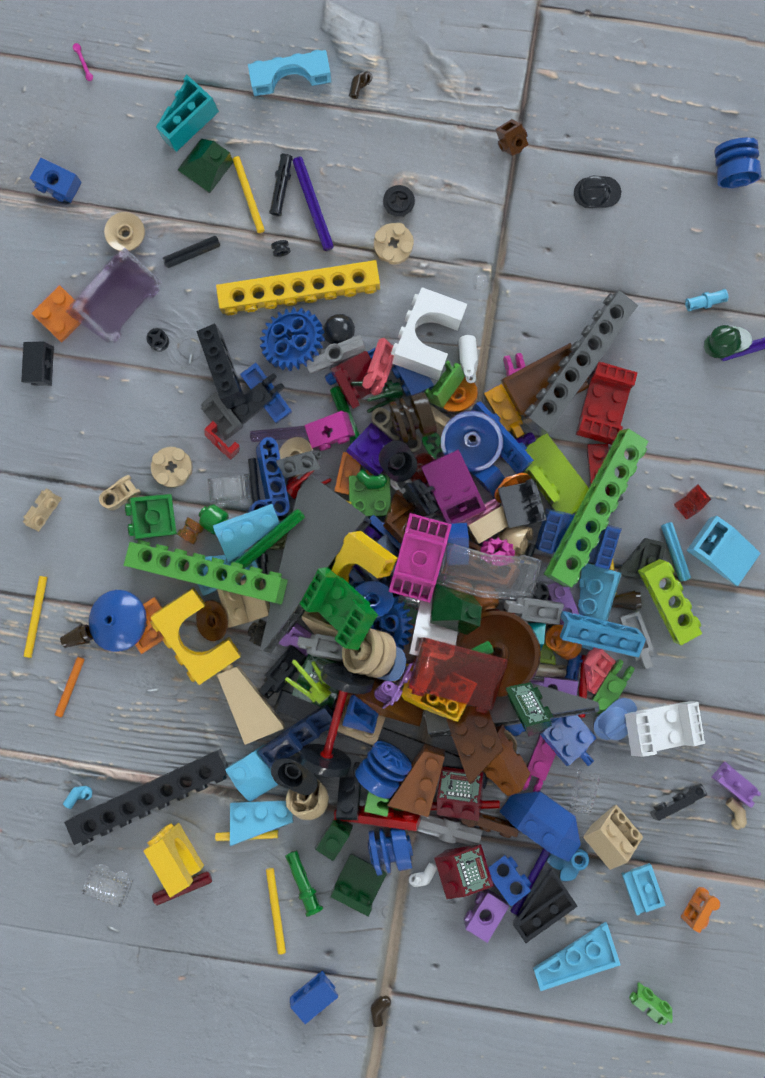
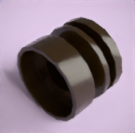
M423 391L410 395V406H407L403 398L399 399L400 409H398L395 401L389 402L393 428L404 443H408L407 433H409L413 441L416 440L417 429H419L423 437L437 433L435 418L427 396Z

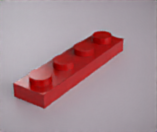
M359 805L358 820H340L417 831L421 822V815L388 808V815L386 817L364 812L365 805ZM336 808V810L334 811V820H337V819H336V811H337V808Z

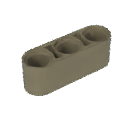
M376 408L372 412V424L392 441H401L399 436H394L391 433L393 425L390 412L385 408ZM378 414H383L386 420L378 423L375 417ZM407 433L408 440H411L409 433ZM417 434L415 441L418 445L416 448L410 449L413 454H416L421 447V439Z

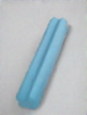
M672 522L663 524L661 528L680 582L689 580L691 576Z

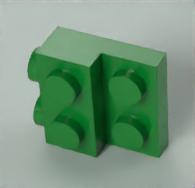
M171 494L134 497L128 500V504H125L126 516H130L131 524L127 526L128 535L133 536V541L177 534Z

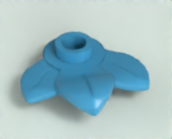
M578 849L569 862L553 854L548 857L547 862L553 868L561 870V881H571L577 877L580 870L588 866L589 856L584 850ZM581 856V862L576 863L575 857Z

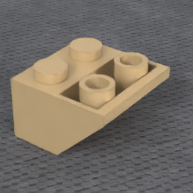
M614 805L589 827L583 838L611 870L628 863L643 836L621 809Z

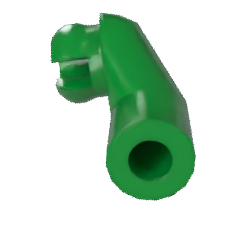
M363 469L355 476L370 490L381 489L387 483L385 475L379 474L378 476L370 477Z

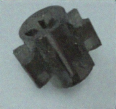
M259 619L258 623H252L248 629V636L251 637L249 641L260 647L266 626L265 621Z

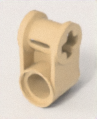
M127 475L103 491L99 496V502L106 509L114 511L127 503L130 498L140 495L141 491L135 488L131 482L130 475ZM113 495L115 497L114 503L107 505V498Z

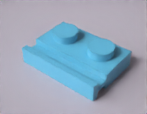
M650 863L631 869L626 873H621L637 916L640 913L666 906Z

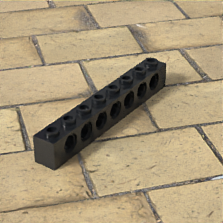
M221 749L216 750L66 820L64 823L73 844L76 845L80 842L82 846L94 840L93 836L95 835L105 836L113 832L112 828L117 825L122 828L132 823L131 819L136 816L139 819L151 814L150 810L158 807V810L169 806V801L175 798L177 801L183 800L189 796L188 792L196 790V792H200L208 788L207 784L215 781L217 784L227 779L225 769L228 767V764ZM202 767H208L211 770L210 777L203 776L201 772ZM183 776L191 778L192 784L190 786L183 783ZM164 785H170L173 793L166 794L164 792ZM146 793L153 796V803H148L145 800ZM127 802L134 805V812L126 809ZM108 811H111L115 814L114 821L108 819ZM89 820L95 822L96 829H91L88 826Z

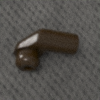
M387 995L378 997L371 1005L373 1027L383 1026L382 1013L391 1006V999Z

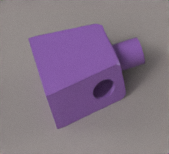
M544 677V681H531L533 684L547 688L549 685H556L558 691L577 696L578 680Z

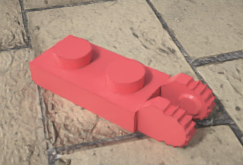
M385 338L379 339L367 372L368 374L362 382V386L366 389L372 388L370 392L374 396L381 393L384 384L387 382L394 355H391L393 345Z

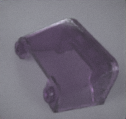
M124 247L108 261L65 312L107 343L111 341L115 343L122 335L120 331L124 323L149 296L154 298L160 291L158 287L162 282Z

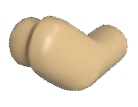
M731 797L725 804L735 815V819H732L731 822L732 827L740 830L747 824L746 811L734 797Z

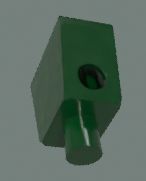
M333 818L316 844L315 850L331 861H334L349 838L353 825L347 821L334 820Z

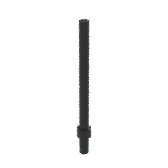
M256 458L248 459L252 504L260 500ZM265 551L256 559V563L259 564L260 569H263L262 573L268 575L267 563L269 561L268 554Z

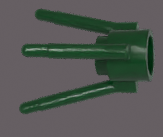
M388 380L384 384L385 387L382 389V394L367 398L368 402L381 398L387 399L369 408L367 413L374 411L376 408L383 407L389 404V402H396L398 398H402L403 391L400 383H393L392 380ZM363 381L351 382V385L362 386Z

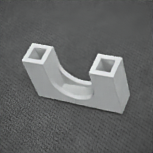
M422 287L419 295L415 294L411 305L414 307L412 311L408 310L405 317L406 327L402 326L398 335V338H400L399 344L395 343L391 352V355H394L392 364L439 380L448 354L423 344L417 338L415 330L424 323L432 322L458 331L467 304Z

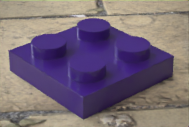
M370 423L347 448L346 452L370 473L378 476L384 471L378 461L379 453L392 440L374 424Z

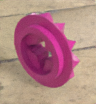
M498 536L496 539L490 537L488 541L483 542L481 555L488 563L506 565L514 558L515 550H513V544H508L507 539L500 540ZM498 548H502L501 551H498L494 554L495 549L497 550Z

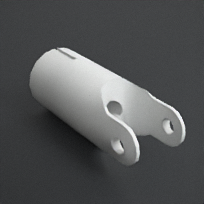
M465 335L458 339L460 365L466 375V381L474 383L478 366L476 338L472 335Z

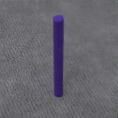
M544 848L528 876L531 882L530 889H532L550 855V852ZM528 894L516 902L510 912L518 915Z

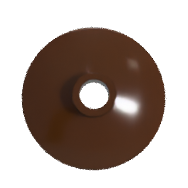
M214 600L205 601V606L197 611L196 623L200 634L208 641H218L226 634L228 617L224 607L219 602Z

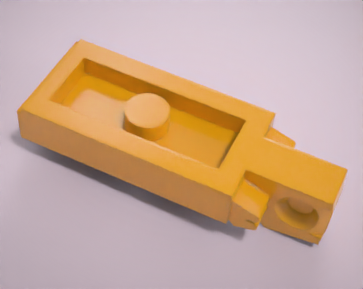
M500 384L485 392L484 397L494 414L496 413L501 418L499 422L508 432L511 431L515 439L523 436L524 432L520 427L523 424L522 418L516 411L504 386Z

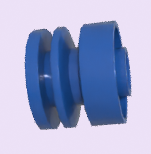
M736 138L723 142L715 148V163L719 167L716 170L718 186L722 188L743 187L758 181L762 177L760 161L757 160L759 157L758 140L755 138Z
M377 741L368 752L367 758L356 769L355 776L359 783L370 793L388 799L392 797L400 786L399 781H403L410 772L412 765L399 749L389 743Z
M379 828V839H376L374 830L369 831V855L377 876L383 875V864L386 866L387 873H391V863L393 862L396 863L399 871L413 869L411 861L413 851L410 836L406 835L405 830L390 828V836L386 837L384 830Z

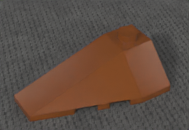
M374 678V685L369 693H348L345 706L348 705L351 695H355L380 716L419 727L421 725L424 709L405 701L402 696L392 706L388 705L385 709L382 708L384 703L374 696V691L385 682L382 679Z

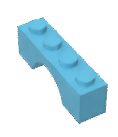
M314 50L306 54L296 53L290 57H275L272 60L255 61L248 64L254 97L274 93L277 82L284 76L291 74L305 77L312 86L331 83L326 50Z

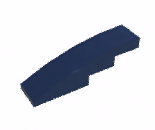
M327 704L275 737L260 748L257 753L268 767L271 768L276 760L288 758L296 754L303 746L319 738L321 733L328 730L332 721L333 711Z

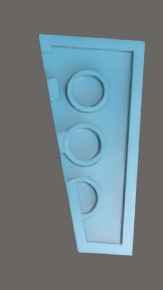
M589 563L582 567L579 585V615L607 621L622 573L596 567ZM582 645V648L588 650H593L594 648L591 646Z
M604 922L533 967L539 989L543 991L620 966L621 964L608 924Z

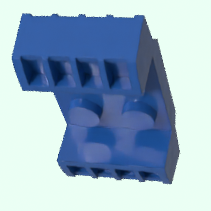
M546 508L545 516L547 520L541 523L535 545L537 550L553 554V552H556L575 515ZM587 522L586 530L589 532L591 525ZM608 524L601 531L598 537L599 542L591 550L588 562L593 563L596 567L610 569L622 528ZM579 540L576 543L578 550L581 549V542Z

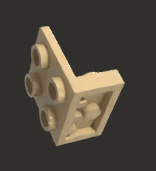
M262 581L260 582L261 590L264 589V584ZM217 589L221 605L224 607L228 617V628L268 616L270 610L268 601Z

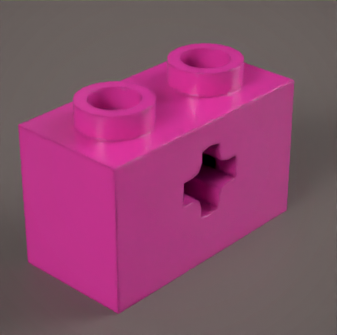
M343 411L305 425L311 447L320 451L330 449L331 444L337 442L338 444L350 441V437L355 436L349 415Z

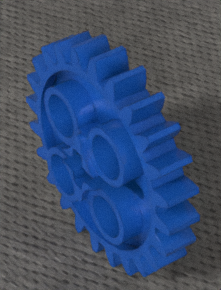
M293 307L291 312L286 308L283 315L277 312L278 318L271 317L273 322L265 323L268 329L262 330V333L265 335L260 337L262 341L260 345L263 350L262 354L270 364L272 363L275 368L279 366L282 371L286 367L289 371H292L293 366L299 370L300 364L307 367L306 361L314 362L312 356H319L320 354L317 349L323 348L320 342L325 341L322 335L325 332L321 322L315 314L312 315L309 310L305 312L303 308L297 311Z
M399 596L393 597L394 602L391 610L386 615L376 618L371 629L390 634L395 641L396 647L404 650V646L409 644L406 638L412 636L408 630L412 629L413 626L408 624V621L413 618L407 617L406 614L410 609L404 610L405 602L398 603Z

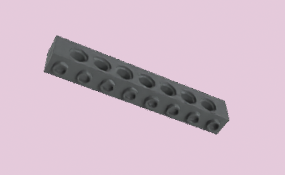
M620 290L615 294L610 293L603 301L604 307L596 311L592 317L594 321L591 325L588 324L581 332L582 338L574 342L570 348L572 352L559 363L560 369L548 378V386L539 391L536 395L538 400L534 405L531 404L524 413L526 417L523 419V422L539 435L543 436L550 432L638 307L635 302ZM610 311L613 312L614 318L611 317ZM599 327L603 329V334L599 331ZM588 342L592 344V350L588 347ZM576 358L581 360V366L577 363ZM565 373L570 376V382L566 380ZM554 389L559 392V398L554 395ZM543 405H545V406L547 407V409H548V414H545V413L543 412V410H542V406H543Z

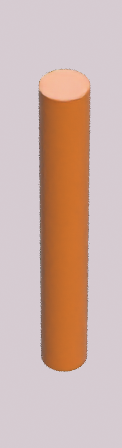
M77 656L54 714L55 716L63 717L85 661L82 657Z

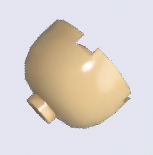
M524 525L509 529L507 527L503 533L500 532L498 534L500 540L507 539L508 544H513L515 554L510 563L516 566L518 564L521 565L528 547V540H533V528Z
M317 780L315 792L310 795H302L290 789L287 792L286 807L294 816L302 820L319 818L328 807V791L319 780Z

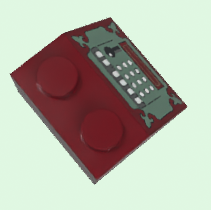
M442 767L437 796V815L479 821L483 797V772L478 775L472 784H469L464 769Z
M481 844L446 849L434 858L446 899L466 897L494 886Z

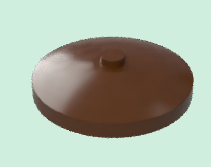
M494 610L481 613L480 627L468 635L459 634L455 647V657L486 641H489L493 647V653L458 670L461 676L477 683L475 688L477 692L493 697L508 696L506 692L507 687L529 683L536 675L541 658L539 640L532 627L521 617L506 611Z

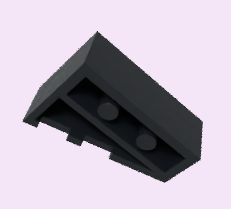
M552 868L549 869L513 920V926L525 943H528L578 907Z

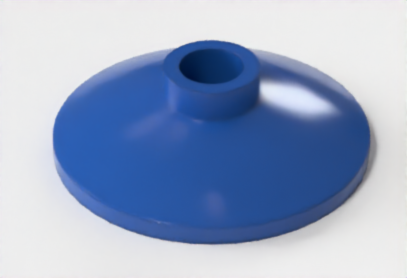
M368 581L355 588L369 603H376L370 604V606L378 614L377 618L386 615L391 610L394 602L393 593L389 592V587L377 581Z

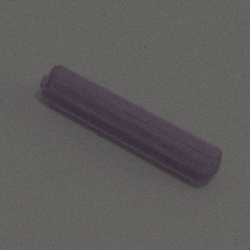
M305 426L250 431L252 442H261L266 437H271L274 440L308 437Z

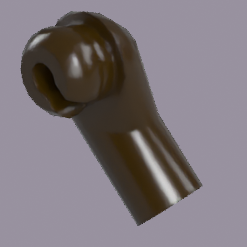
M362 72L353 77L349 91L350 98L358 99L360 89L370 84L373 79L370 72Z

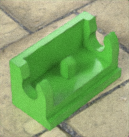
M449 360L445 363V372L430 391L427 388L424 392L430 403L441 408L445 406L465 378L461 365L455 363L452 367Z
M368 791L364 812L387 817L389 808L387 803L389 799L378 797Z

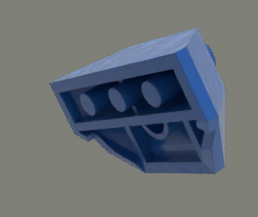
M541 791L510 795L499 811L515 828L551 854L569 862L581 845L576 816Z

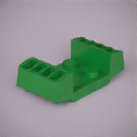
M328 567L318 568L299 603L306 612H319L338 631L334 640L345 649L359 650L361 643L378 616L370 606V603L358 591Z

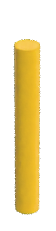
M278 830L266 832L248 840L278 838ZM230 832L215 833V841H230Z

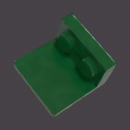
M350 854L331 891L330 897L369 917L372 911V903L387 872L382 870L383 875L377 876L376 870L371 863Z

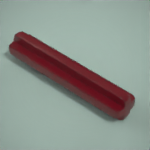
M206 871L192 877L193 882L190 886L171 898L165 889L153 893V903L158 906L208 885L212 882V876Z

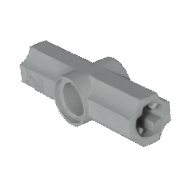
M361 335L338 344H330L326 349L318 351L319 356H312L314 362L306 361L310 374L333 365L337 366L355 355L367 351ZM333 351H340V356L337 359L331 358Z
M421 815V822L417 828L418 832L437 836L442 841L449 843L459 842L469 846L479 845L482 834L480 828L467 827V825L462 824L456 819L449 817L440 818L434 815H429V817Z

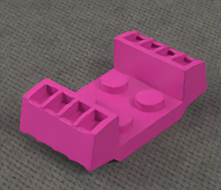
M412 513L409 514L389 592L430 603L452 524Z

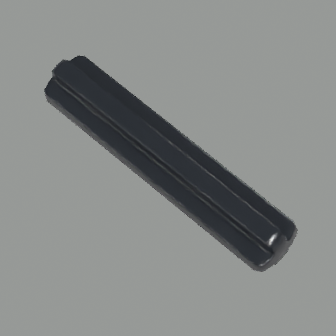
M212 236L163 257V262L167 268L173 267L220 247V242L217 236Z

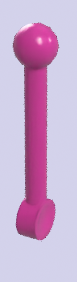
M75 43L73 50L79 56L86 73L85 78L87 81H92L93 75L89 72L84 61L81 46Z

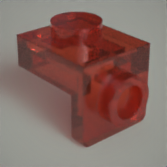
M697 484L683 498L678 500L674 506L685 519H689L700 512L711 498Z

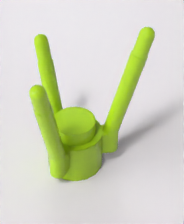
M296 660L292 661L299 672L311 684L312 688L310 691L312 693L287 677L285 680L309 697L313 703L317 701L320 704L331 695L332 692L329 690L331 686L321 679V671L315 661H312V665L321 683H315Z

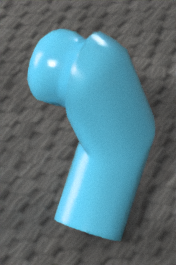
M88 786L74 787L63 802V805L66 808L72 809L77 800H89L92 797V789Z

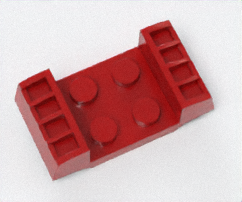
M600 361L597 363L589 382L576 435L610 445L613 444L619 431L623 429L621 422L630 390L635 385L638 372Z

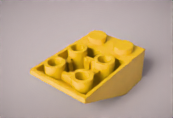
M420 656L412 670L411 677L402 689L401 696L405 701L417 707L458 722L477 683L455 672L438 679L433 671V668L438 664Z

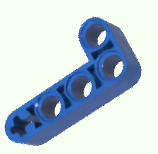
M266 437L256 447L265 500L253 503L249 507L248 513L254 511L256 506L262 508L273 504L274 507L275 503H278L283 508L282 513L275 510L277 517L280 518L289 511L290 504L285 479L276 460L280 459L278 444L273 438ZM264 445H266L267 448H270L269 452L267 449H263ZM267 464L274 466V473L267 470ZM271 484H276L278 486V493L273 492L271 490Z

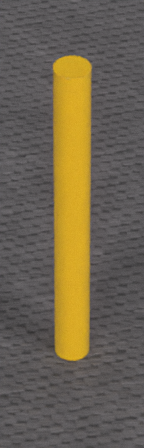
M236 156L232 160L257 233H263L265 229L240 157Z
M39 576L23 657L32 658L48 578L45 576Z
M267 868L266 876L278 954H285L286 948L274 868Z

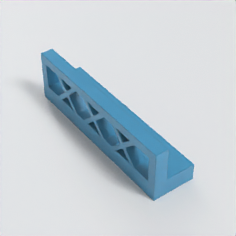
M566 611L561 613V619L564 622L560 633L562 640L634 657L640 656L646 638L637 628Z

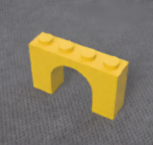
M362 531L349 532L345 536L344 544L336 555L332 568L335 574L344 578L349 583L350 571L355 564H358L376 578L390 576L398 559L395 555Z
M192 587L152 614L150 617L152 621L150 623L156 632L160 631L164 636L162 640L165 645L175 651L177 662L181 666L185 665L190 680L192 682L196 681L200 685L240 658L241 652L230 637L210 650L203 652L193 651L183 644L180 638V625L185 619L205 606L204 600L197 590Z
M170 823L163 827L161 831L156 833L147 842L149 846L143 850L170 898L190 886L193 882L191 876L204 867L203 862L180 823L174 826Z

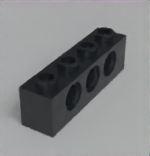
M214 323L196 331L222 403L227 409L247 402L224 337Z

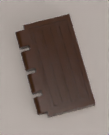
M571 343L501 380L519 416L524 415L526 417L524 414L526 409L531 404H535L538 400L536 395L542 388L548 386V378L554 372L557 373L560 369L558 365L565 356L568 357L572 352L570 351ZM576 358L577 363L581 366L580 359ZM565 373L566 380L570 382V376ZM587 381L583 383L576 394L589 388ZM554 389V395L559 398V392ZM545 405L542 406L543 412H546L548 410Z

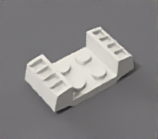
M688 701L624 714L631 756L644 757L655 755L659 750L683 745L698 746L705 744L699 702Z

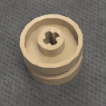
M371 628L361 643L359 650L342 648L343 663L348 671L373 678L386 675L393 667L396 658V644L393 637L386 632Z

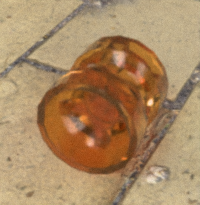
M187 517L184 522L185 526L179 529L177 535L194 545L198 534L202 533L204 528L196 521Z

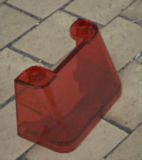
M421 637L407 688L412 689L411 694L422 697H424L425 693L475 706V711L487 714L488 710H493L508 660Z

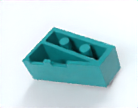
M187 74L183 79L182 87L174 94V101L171 106L166 108L156 126L162 139L175 152L183 147L219 112L213 98Z

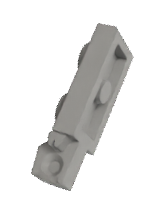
M518 598L517 602L505 600L504 609L507 612L514 613L525 621L557 625L560 623L564 604L561 602L531 598Z
M640 611L619 617L621 625L637 628L646 638L640 656L634 657L635 661L640 660L643 669L653 667L650 656L654 655V648Z
M321 634L311 635V638L299 636L297 645L299 648L306 649L307 654L343 662V647L334 640L335 637Z

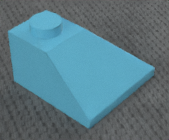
M264 745L225 769L235 787L249 802L278 785L271 775V768L268 767L257 753Z

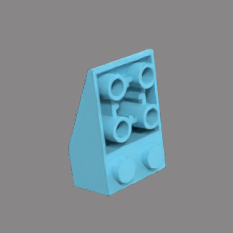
M718 516L708 519L686 550L735 586L740 584L761 554L734 527Z

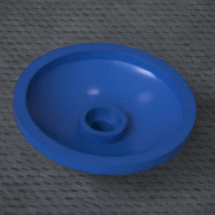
M465 411L455 415L447 422L441 435V448L444 456L459 449L470 472L488 468L498 459L502 451L503 436L499 425L492 417L479 411ZM475 435L476 439L470 440L469 436Z
M124 590L109 591L100 596L92 606L89 615V630L94 641L105 650L113 652L128 650L141 639L145 631V608L140 599L131 592Z

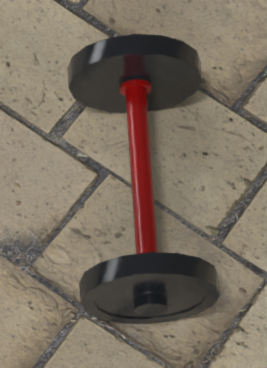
M342 663L325 664L322 668L321 679L327 685L340 691L325 745L309 744L303 746L300 750L299 762L312 773L333 778L347 775L352 764L351 759L344 752L333 748L348 693H369L373 688L374 678L352 673Z

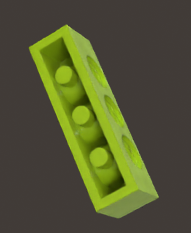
M658 559L638 570L673 642L681 646L702 635L700 630L701 623L696 616H693L691 612L692 605L687 598H684L682 594L683 587L675 579L672 565L667 561ZM665 578L666 584L663 588H660V581ZM674 596L675 602L672 606H669V599ZM683 614L684 620L678 624V618Z

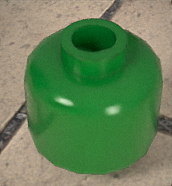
M214 504L203 507L198 515L200 517V526L213 535H216L213 525L229 519L228 513Z

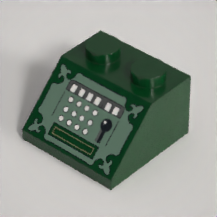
M308 654L303 669L315 683H321L314 670L312 661L316 662L321 672L325 664L342 662ZM300 673L296 683L312 693L310 691L312 688L311 684ZM295 687L292 695L320 707L327 704L331 709L339 690L331 687L329 689L332 692L331 695L320 704L317 701L313 703L309 697Z
M531 682L506 688L508 699L528 737L552 726L550 719L553 718V715L548 706L543 707L540 701L543 697L538 687L533 688Z

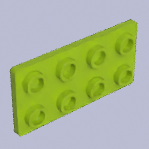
M545 434L527 446L525 451L534 461L525 472L529 474L531 479L537 482L538 490L553 510L574 514L581 505L589 488L550 436Z

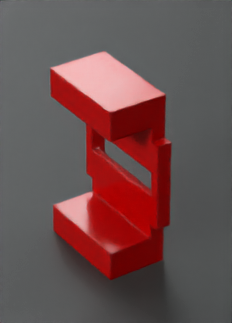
M212 421L204 429L205 436L232 460L239 453L240 445L234 442L228 447L215 435L218 432V425Z

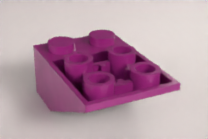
M459 449L421 466L429 486H434L436 489L433 495L446 523H459L486 510Z

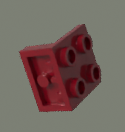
M363 351L330 369L348 405L352 409L360 406L358 400L371 394V387L366 389L363 386L351 385V382L363 381L364 377L368 374L371 358L367 351Z

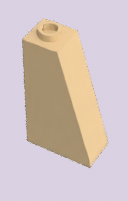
M502 506L467 526L469 537L477 545L508 527Z
M233 664L228 665L221 670L222 673L217 674L245 745L285 728L284 722L258 692V689L240 666L233 667Z

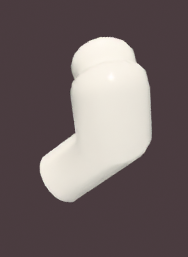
M429 862L424 872L411 874L408 879L410 885L413 887L428 885L437 871V866Z

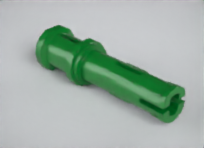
M295 850L286 854L285 858L288 861L300 892L298 898L302 900L306 909L305 915L306 917L312 916L323 910V906L319 904L315 894L317 891L310 885L298 851Z

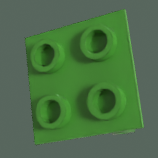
M385 475L387 483L383 488L371 490L366 488L355 476H349V501L351 505L366 516L385 517L391 504L390 478L388 475Z

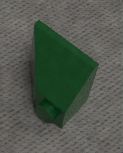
M201 138L177 170L205 191L211 193L233 164L230 152L215 141Z
M436 583L433 591L430 623L466 635L480 627L482 606L475 597Z

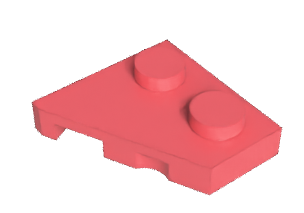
M594 647L593 650L588 652L584 662L587 689L594 695H596L616 663L603 649Z

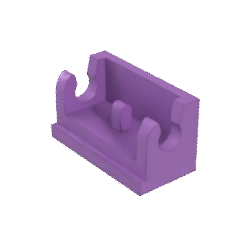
M723 762L711 777L740 802L750 808L755 804L752 799L756 795H761V792L726 762Z

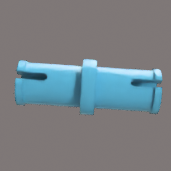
M722 289L713 293L704 292L701 296L687 298L685 300L686 309L690 312L703 307L706 309L711 308L712 305L727 302L729 299L726 289Z

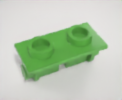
M638 982L637 993L633 991L629 996L631 1003L643 1012L649 1007L647 1015L658 1024L665 1025L668 1021L672 1023V1008L669 1003L661 1000L650 988L644 987Z

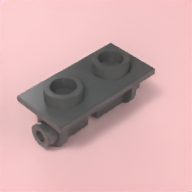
M311 450L276 460L284 478L321 469L318 459L321 458L320 451Z

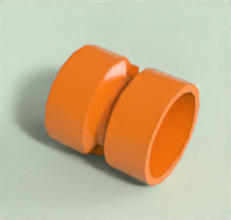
M554 625L547 631L545 636L547 647L566 660L578 656L581 652L582 644L562 640L560 633L563 625Z

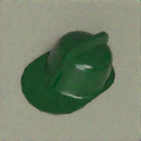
M721 325L707 336L704 341V350L713 358H725L748 349L752 344V336L749 331L742 327Z

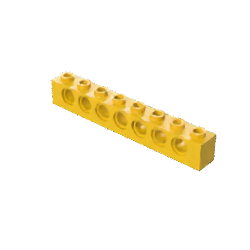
M373 260L217 284L216 289L220 311L222 314L230 316L237 314L239 311L255 312L258 308L275 309L278 305L294 306L297 302L303 301L305 303H314L317 299L333 300L337 296L342 295L353 297L361 292L372 294L380 290V280L377 262ZM356 277L364 279L362 283H355L353 280ZM336 280L344 282L342 286H335L333 283ZM322 283L324 287L318 290L314 288V285ZM297 286L304 287V290L300 293L294 291ZM277 289L284 290V293L280 296L274 294ZM257 292L264 293V296L262 298H254ZM243 295L244 299L241 302L234 301L235 297Z

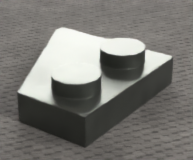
M644 538L619 568L618 572L624 576L642 579L638 570L658 559L663 560L666 543Z

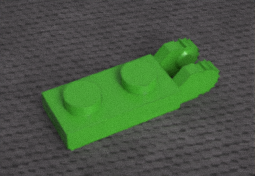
M621 659L617 660L596 695L591 699L599 703L598 714H601L613 702L618 700L627 685V681L634 672L635 668L629 666L621 679L617 677L616 674L623 666Z

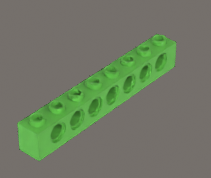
M629 428L619 431L543 575L564 587H572L579 581V573L582 567L587 565L591 550L597 546L601 531L607 527L611 512H614L617 508L620 495L626 491L630 476L636 472V465L639 459L647 451L648 440ZM625 450L628 452V459L624 456ZM616 468L619 470L618 477H616L615 475ZM606 486L610 489L609 495L605 493ZM597 504L600 506L599 514L596 512L595 509ZM587 522L591 525L589 532L586 530ZM578 540L581 542L580 550L576 548V543ZM568 559H570L572 562V565L569 569L566 565Z
M138 540V543L129 542L123 566L277 604H282L288 580L281 578V573L270 571L269 575L262 573L263 569L250 566V570L243 569V564L231 562L229 566L224 564L225 560L214 557L209 561L205 560V555L193 553L192 557L186 555L187 551L176 548L174 552L168 551L169 547L156 544V548L150 547V542ZM151 553L152 558L150 561H148V556ZM170 557V564L167 566L166 560ZM186 562H189V568L185 571L184 566ZM207 566L208 572L206 575H204L203 569ZM226 570L227 577L222 580V573ZM245 575L246 582L242 585L241 577ZM264 579L266 586L261 590L260 582Z

